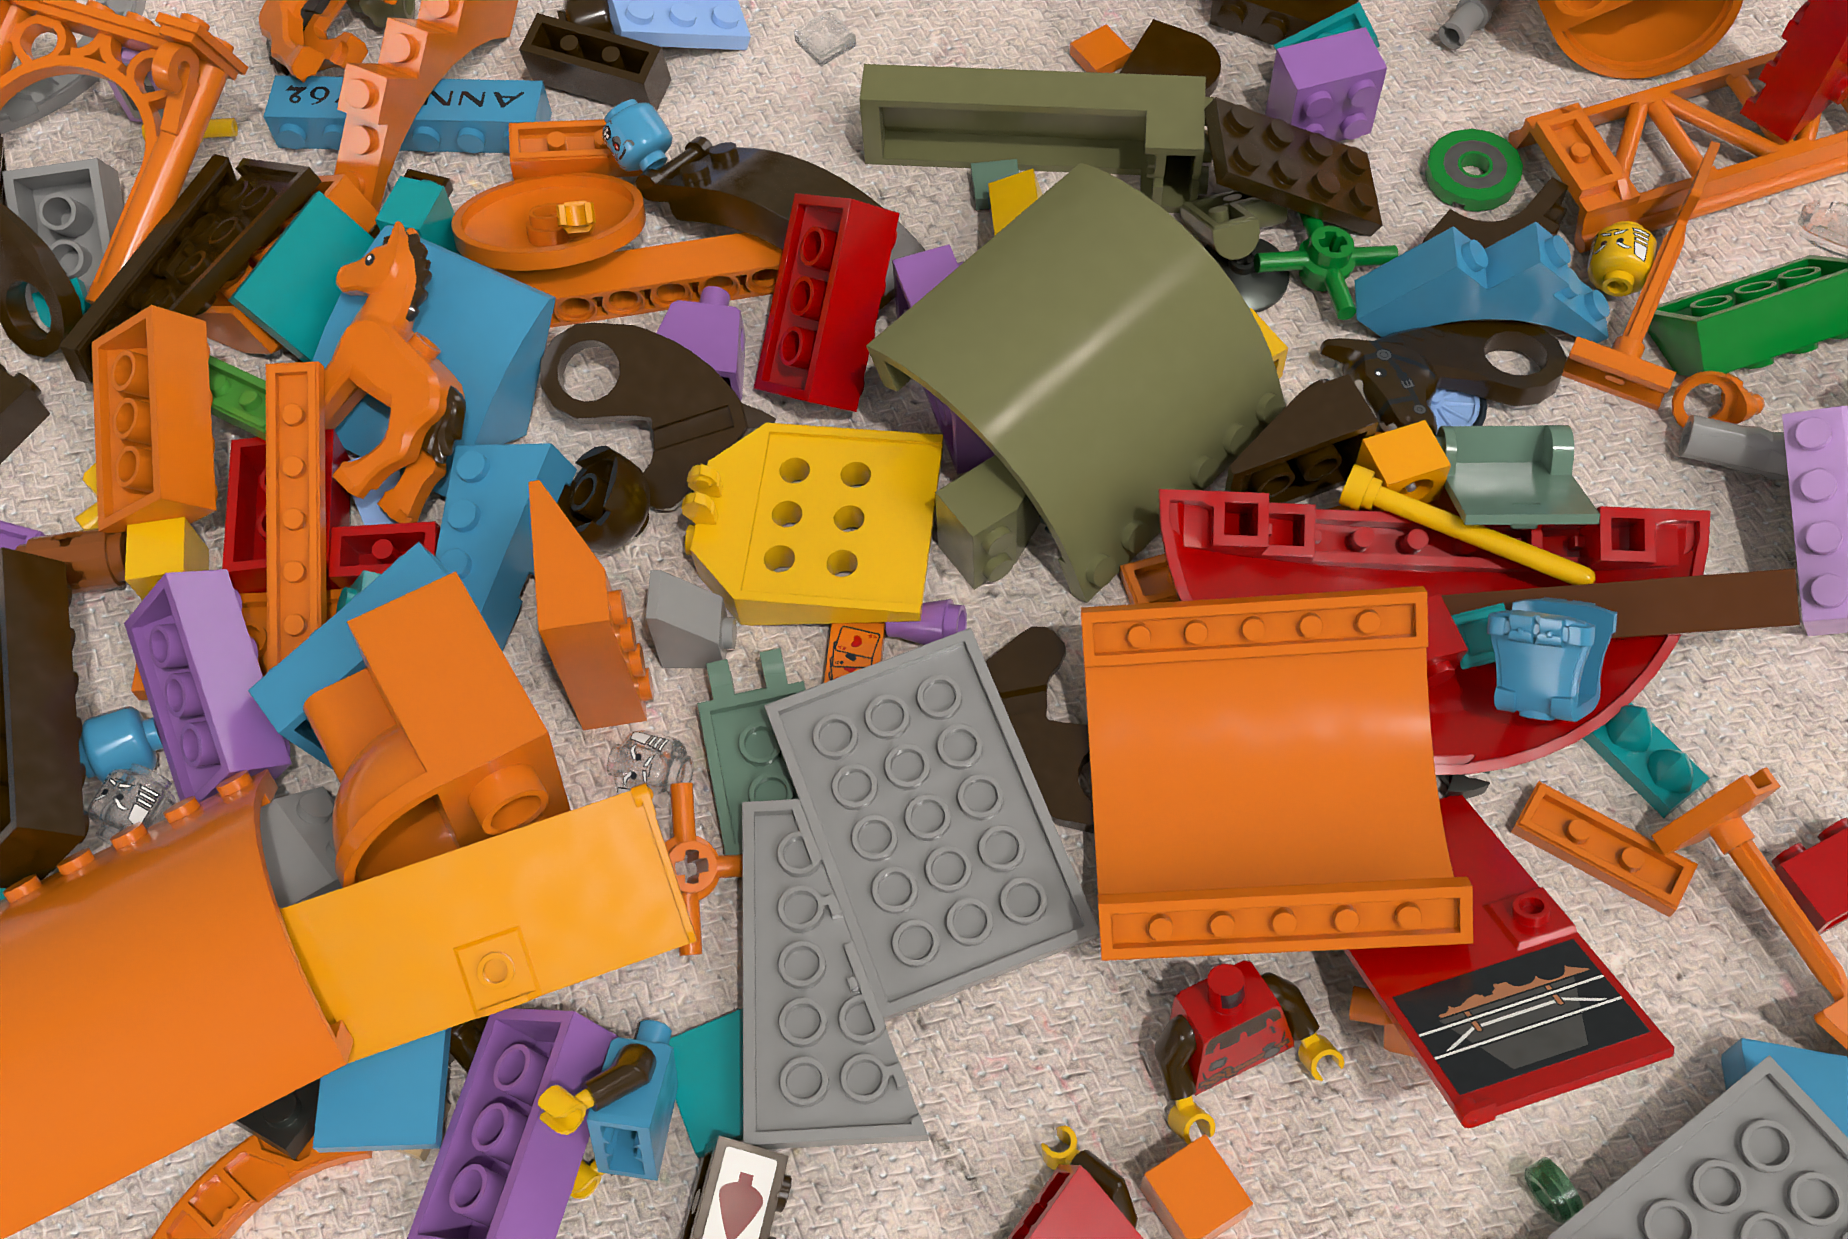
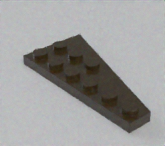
M242 158L235 168L241 177L234 185L230 187L228 185L222 186L214 197L218 202V209L215 213H209L197 220L160 271L167 278L165 282L155 291L153 289L146 290L137 302L141 306V311L150 305L190 317L207 311L216 300L215 293L227 281L239 277L249 265L248 259L259 247L268 245L281 232L280 225L291 213H296L304 207L312 197L311 192L322 182L321 179L308 166Z

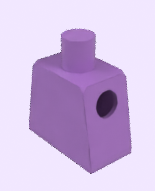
M708 286L702 290L699 302L677 300L671 303L656 333L679 343L713 367L741 401L743 396L746 339L741 310L729 306V293L720 287Z

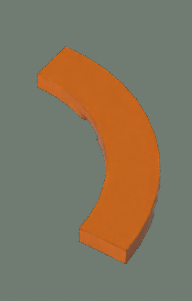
M252 1135L222 1156L192 1184L172 1207L151 1239H230L241 1225L260 1207L283 1190L324 1169L347 1162L372 1158V1151L319 1153L313 1149V1135L294 1160Z

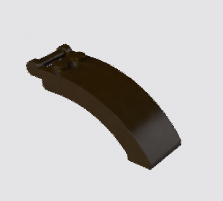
M702 136L690 141L686 145L684 152L657 170L648 169L636 179V187L642 193L643 198L649 201L668 202L671 213L677 220L710 223L734 228L761 238L782 250L795 193L851 198L883 208L864 192L841 177L803 159L766 149L737 147L733 142H725L713 146L708 139ZM899 221L896 229L897 239L891 252L886 275V290L881 299L879 310L895 298L892 260L926 251Z

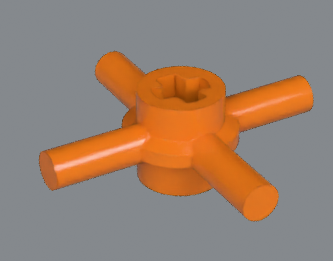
M693 783L670 784L673 837L667 840L665 845L697 938L696 942L679 947V956L702 954L699 900H702L714 890L719 878L743 877V854L718 856L716 850L708 841L696 836ZM686 855L688 856L687 863L695 862L697 867V874L688 877L687 883H685V874L677 876L675 870V863L683 861Z

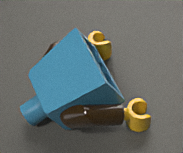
M643 1020L637 1023L634 1039L621 1037L613 1039L601 1073L582 1083V1091L577 1095L573 1096L560 1085H553L538 1099V1106L545 1111L540 1115V1120L555 1132L564 1135L573 1133L580 1126L586 1115V1110L589 1109L586 1120L595 1160L588 1165L582 1159L570 1195L573 1198L585 1199L595 1191L601 1181V1176L605 1173L611 1176L621 1175L658 1181L678 1088L674 1049L669 1046L672 1031L666 1024L654 1020Z

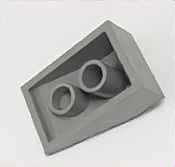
M98 158L2 171L7 207L18 215L48 245L69 280L77 277L83 281L88 293L124 208L118 171ZM28 283L25 298L29 312L33 313L37 312L31 294L38 292V290Z
M323 786L275 798L271 803L261 807L260 830L263 851L278 907L284 908L342 888L335 873L336 855L332 837V815L335 801Z

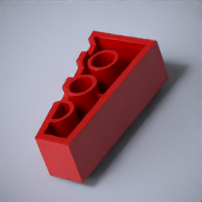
M1808 0L1799 8L1781 35V38L1787 42L1779 50L1774 60L1766 63L1758 80L1766 84L1765 87L1754 97L1751 96L1746 100L1740 114L1784 141L1789 142L1831 103L1839 105L1847 98L1848 0Z

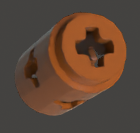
M98 528L32 537L26 544H20L15 549L65 562L67 585L71 586L72 594L120 588L126 584L127 532L106 533L98 532Z

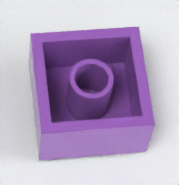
M1366 27L1278 48L1275 55L1265 115L1274 119H1281L1304 130L1319 133L1337 142L1346 139L1352 140L1362 135L1370 134L1387 66Z

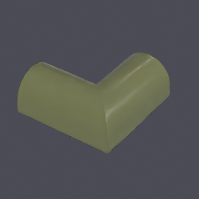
M1235 190L1184 202L1180 205L1184 225L1219 255L1229 260H1237L1248 256L1255 249L1259 241L1260 229L1283 224L1288 216V208Z

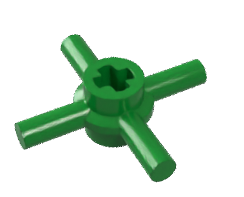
M1298 212L1308 237L1301 243L1299 250L1256 253L1254 256V269L1256 273L1299 270V277L1307 287L1320 292L1328 291L1338 319H1350L1356 314V308L1345 279L1352 274L1354 267L1379 266L1398 257V248L1396 245L1354 247L1353 238L1345 230L1335 226H1324L1322 220Z

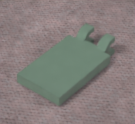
M781 648L759 652L766 687L735 694L728 659L706 663L713 700L697 703L726 855L743 854L742 802L799 799L764 705L806 690L804 681L788 684Z

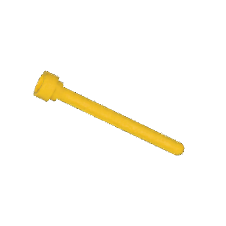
M1357 464L1353 466L1338 502L1356 511H1359L1361 507L1371 510L1373 506L1571 585L1594 584L1595 573L1589 567L1485 526L1465 525L1461 517L1383 487V480L1374 477L1375 471Z

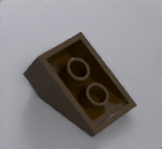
M1346 374L1332 380L1321 379L1309 385L1305 390H1302L1229 466L1225 491L1269 493V503L1295 504L1344 486L1353 466L1356 464L1362 439L1374 436L1378 426V420L1351 376Z

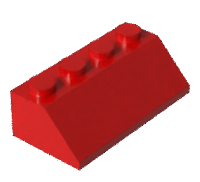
M795 193L754 389L857 412L859 398L864 390V375L869 357L866 345L875 339V325L880 302L886 290V275L891 252L897 239L896 229L900 213L851 198Z

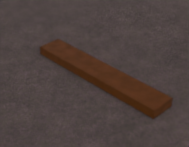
M1795 568L1442 595V599L1451 615L1504 603L1506 610H1512V605L1515 601L1544 597L1595 603L1596 606L1617 612L1616 632L1612 634L1611 639L1800 626Z

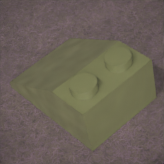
M994 455L935 492L938 547L974 590L987 581L996 582L1005 577L1011 571L1013 565L1017 563L1039 526L1040 514L1001 460Z

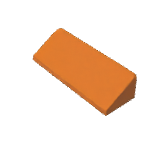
M604 119L509 123L510 165L514 180L582 172L605 174L614 177H634L641 175L643 171L641 169L626 171L619 166L602 138V131L606 125Z

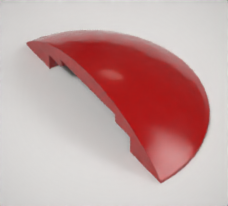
M1178 489L1158 490L1160 530L1165 558L1179 601L1423 586L1426 589L1427 597L1438 594L1442 597V595L1571 585L1390 512L1316 509V504L1269 503V493ZM1600 506L1596 508L1600 513L1599 524H1540L1536 529H1513L1510 525H1482L1589 567L1595 573V584L1704 575L1709 548L1711 511ZM1681 635L1611 639L1601 670L1599 702L1590 714L1577 722L1559 719H1532L1520 716L1519 711L1514 713L1497 710L1494 705V694L1497 687L1496 662L1462 670L1459 663L1451 679L1440 685L1428 687L1436 776L1470 775L1507 769L1543 758L1576 743L1606 724L1620 712L1622 706L1628 705L1658 673L1675 648Z

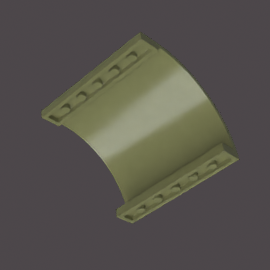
M1081 162L866 345L885 387L898 392L910 380L914 379L957 414L1001 460L1032 501L1052 534L1062 555L1058 561L1072 596L1086 603L1120 572V565L1128 564L1161 532L1159 489L1204 491L1286 407L1277 370L1263 333L1243 297L1216 260L1181 223L1149 197L1121 179Z

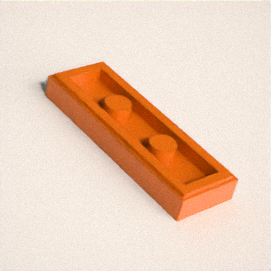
M1540 781L1534 787L1511 830L1512 834L1668 917H1671L1676 911L1698 866L1697 863L1676 852L1664 855L1655 841Z

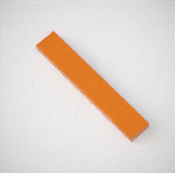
M319 361L265 364L267 672L278 665L309 638L315 630L327 622L324 366Z

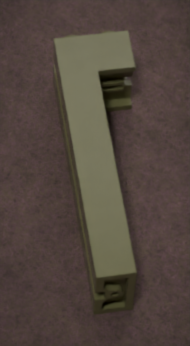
M864 64L859 101L865 164L971 168V163L1017 159L1018 169L1022 171L1033 168L1034 171L1070 172L1081 162L1109 174L1141 175L1140 192L1168 213H1181L1180 205L1184 202L1196 200L1198 195H1207L1209 166H1202V163H1211L1212 154L1208 130H1205L1207 123L1204 109L1214 97H1205V76Z

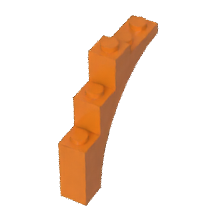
M421 0L417 19L387 18L378 64L346 63L337 110L347 114L334 175L345 174L378 213L397 154L418 111L434 87L451 67L472 49L492 39L510 37L518 0Z

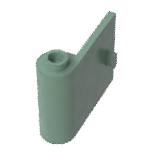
M1569 425L1439 427L1435 437L1451 464L1444 487L1465 525H1510L1513 529H1536L1540 524H1599L1600 513L1572 476L1574 436Z

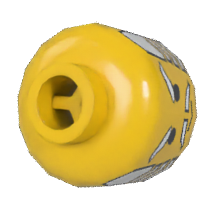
M1620 221L1603 228L1595 235L1591 244L1587 265L1589 281L1597 289L1615 297H1622L1641 291L1657 255L1656 238L1642 225L1631 221Z

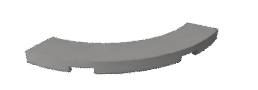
M96 0V2L109 7L118 15L125 16L126 12L130 11L142 16L146 0ZM83 35L77 43V48L89 44L94 38ZM67 74L46 78L31 84L13 96L0 110V134L23 127L53 113L84 93L100 78L90 75Z

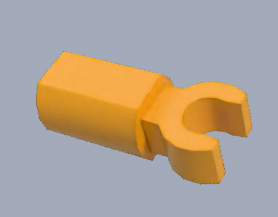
M564 202V204L556 206L558 226L563 227L570 238L592 235L596 224L593 202Z

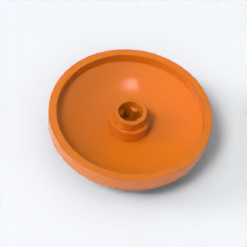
M582 172L521 178L487 189L460 206L452 218L451 225L456 248L462 256L490 268L532 271L555 269L588 262L622 248L640 234L646 223V213L642 193L633 184L614 176ZM564 202H593L596 224L592 235L570 238L563 227L558 226L556 206L562 205Z

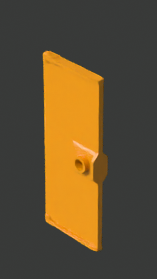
M644 783L630 788V791L284 908L279 907L296 956L328 1024L332 1025L342 1020L353 1038L347 1064L470 1020L489 1016L529 1002L547 993L696 942L697 938L656 818L657 813L652 801L654 796L652 789Z

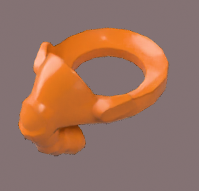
M1716 371L1698 372L1686 378L1676 388L1672 398V414L1677 424L1684 428L1690 417L1684 410L1686 395L1692 388L1700 384H1714L1722 390L1721 408L1708 418L1738 424L1761 413L1765 407L1764 398L1757 393L1753 394L1745 389L1743 381L1730 373L1725 374Z

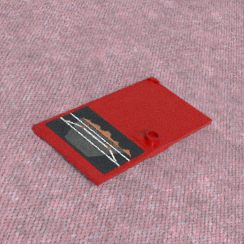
M1449 796L1439 799L1454 877H1468L1472 884L1473 944L1347 949L1344 952L1440 1091L1464 1128H1473L1496 1120L1497 1115L1673 1057L1675 1047L1581 937L1571 919L1544 887L1538 886L1464 796Z

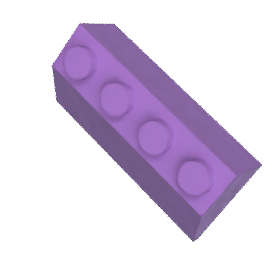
M228 570L165 573L125 621L124 625L163 744L179 800L182 801L188 797L195 796L198 802H201L218 793L215 787L219 783L244 770H247L250 776H254L268 769L275 780L292 764L290 760V744L286 738L278 734L248 691L263 678L258 663L256 642L249 636L242 615L241 596L233 588Z

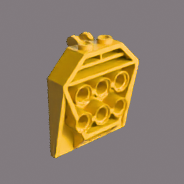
M765 423L709 460L707 465H695L688 472V487L694 493H689L683 498L681 509L682 514L693 521L695 525L689 524L686 530V555L693 557L699 578L713 593L723 597L726 609L736 618L740 625L921 621L936 507L935 492L938 490L944 446L943 434ZM795 480H803L799 483H791ZM857 484H862V485H863V486H861V487H855V488L851 487V486L857 485ZM787 523H797L791 527H782ZM850 527L859 528V529H856V530H854V531H849V532L842 531V530H844V529H846V528H850ZM779 567H790L783 572H774ZM843 571L853 572L852 574L844 577L835 576L837 573Z

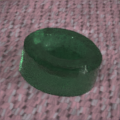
M1542 1157L1525 1169V1180L1532 1194L1555 1221L1565 1223L1584 1208L1582 1200L1571 1181L1548 1157Z

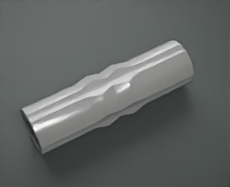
M1691 415L1688 418L1680 439V457L1730 467L1744 474H1759L1770 480L1789 481L1784 432H1771L1760 426H1743L1697 415Z

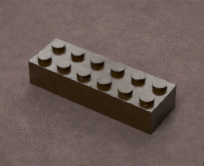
M5 547L0 548V888L7 889L30 875L36 874L41 881L50 872H53L57 868L56 865L78 844L84 841L89 830L90 819L88 812L84 811L82 788L86 778V768L83 763H80L79 740L82 733V720L77 716L75 698L79 685V676L77 672L73 671L72 650L76 634L75 630L70 627L69 607L72 600V588L70 585H67L66 563Z

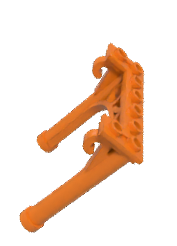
M0 0V110L13 96L35 82L59 75L81 74L99 77L120 86L135 103L145 129L143 161L101 264L86 295L85 301L92 305L177 201L227 79L235 81L238 74L245 75L248 66L233 54L234 47L231 44L208 32L210 26L205 21L188 13H181L180 18L158 12L155 21L161 25L159 27L137 13L127 11L125 16L118 15L109 7L93 0H87L86 5L78 3L76 0ZM46 32L57 35L58 40L54 50L48 55L35 59L31 48L36 37ZM72 32L94 39L89 44L77 48L76 38ZM122 47L140 52L132 58L128 66H125L121 59ZM17 56L22 64L11 70ZM150 70L152 71L155 85L162 90L146 92L144 80ZM160 109H164L162 119L158 112Z

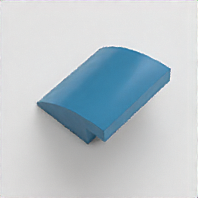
M387 225L382 229L363 257L375 247L383 245L384 237L391 235L393 225ZM420 238V242L428 250L426 259L431 262L429 271L432 273V279L425 288L428 292V297L419 307L420 312L415 318L412 331L424 335L441 350L437 358L453 373L462 385L466 401V413L462 439L456 440L455 446L498 445L526 436L540 374L541 358L545 351L556 297ZM343 292L341 293L324 328L312 362L319 361L324 366V369L332 360L343 332L365 304L368 296H350ZM367 393L335 429L343 447L359 456L371 452L380 444L386 434L391 408ZM454 452L451 456L447 457L446 474L432 489V491L444 497L447 495ZM405 467L399 469L401 475H403Z

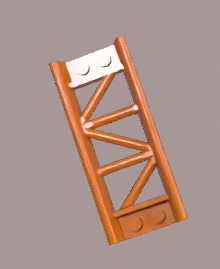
M1779 50L1583 109L1579 103L1527 117L1523 127L1510 132L1508 137L1509 143L1515 149L1537 143L1562 182L1569 186L1567 190L1580 208L1574 239L1575 247L1580 253L1590 251L1593 239L1599 231L1620 221L1636 222L1649 232L1674 225L1703 160V156L1675 117L1757 156V158L1721 169H1716L1713 165L1703 192L1689 220L1848 171V130L1816 139L1822 112L1796 135L1795 141L1792 138L1789 142H1786L1758 124L1757 126L1765 137L1686 100L1687 98L1729 86L1744 106L1749 97H1754L1758 93L1750 80L1760 76L1766 63L1774 60ZM1847 96V98L1841 103L1842 107L1845 109V111H1846L1847 113H1848V96ZM1648 114L1689 172L1691 178L1639 193L1629 177ZM1626 117L1614 157L1594 126Z

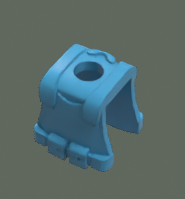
M1544 597L1513 602L1512 610L1490 613L1488 615L1487 633L1491 634L1496 660L1497 687L1494 694L1496 709L1514 713L1519 711L1520 716L1532 719H1559L1577 722L1590 714L1600 699L1601 670L1612 634L1616 632L1617 612L1596 606L1595 603Z

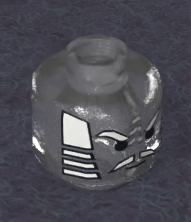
M645 730L634 731L624 739L622 744L614 745L607 760V773L609 776H613V786L617 795L630 791L632 787L646 783L653 791L652 801L655 808H664L671 805L670 784L691 783L694 771L693 758L687 755L686 747L680 740Z
M131 764L129 769L112 770L88 807L89 818L99 826L95 836L112 846L110 838L123 829L138 822H143L144 826L148 828L166 819L163 812L176 804L174 795L169 791L172 783L159 773L138 764Z

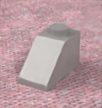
M650 570L645 619L662 668H707L706 663L725 660L727 649H735L737 625L735 617L727 616L723 597L662 570Z

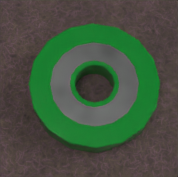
M1471 128L1453 131L1438 139L1430 149L1425 177L1429 188L1441 201L1451 206L1454 201L1465 205L1464 210L1478 212L1495 209L1511 199L1520 184L1523 164L1518 151L1506 139L1490 131ZM1474 166L1481 169L1484 174L1473 175L1466 172L1463 167Z

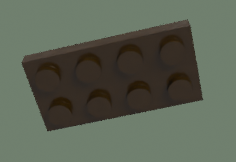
M1217 97L1204 109L1216 184L1370 237L1383 226L1367 152Z

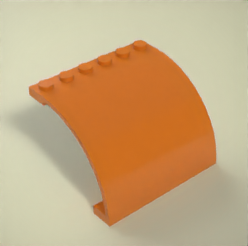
M1423 586L1081 607L1102 961L1473 944L1472 884L1468 877H1454L1437 789L1427 680L1428 604L1427 591Z
M268 769L254 776H250L247 770L236 773L215 787L218 791L217 794L201 802H198L195 796L188 797L163 812L166 819L148 828L144 826L143 822L135 823L110 838L112 846L94 855L90 848L80 850L56 865L59 872L41 881L36 874L30 875L3 891L6 898L0 900V1239H5L347 1065L353 1038L342 1020L332 1025L328 1024L296 956L268 874L261 838L260 810L261 807L271 803L278 790V786Z

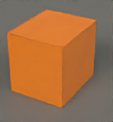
M1206 1134L1144 1173L1139 1188L1172 1239H1215L1246 1218L1253 1205V1202Z

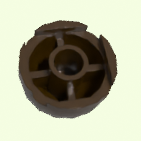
M606 445L592 448L575 462L582 469L577 473L570 486L564 485L557 504L592 552L614 551L640 535L646 528L649 521L650 488L642 470L628 458Z

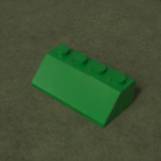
M1808 255L1657 306L1647 332L1672 369L1677 372L1676 374L1688 377L1705 371L1727 374L1740 368H1762L1773 364L1774 357L1785 353L1801 354L1816 350L1818 342L1829 338L1847 339L1848 259Z

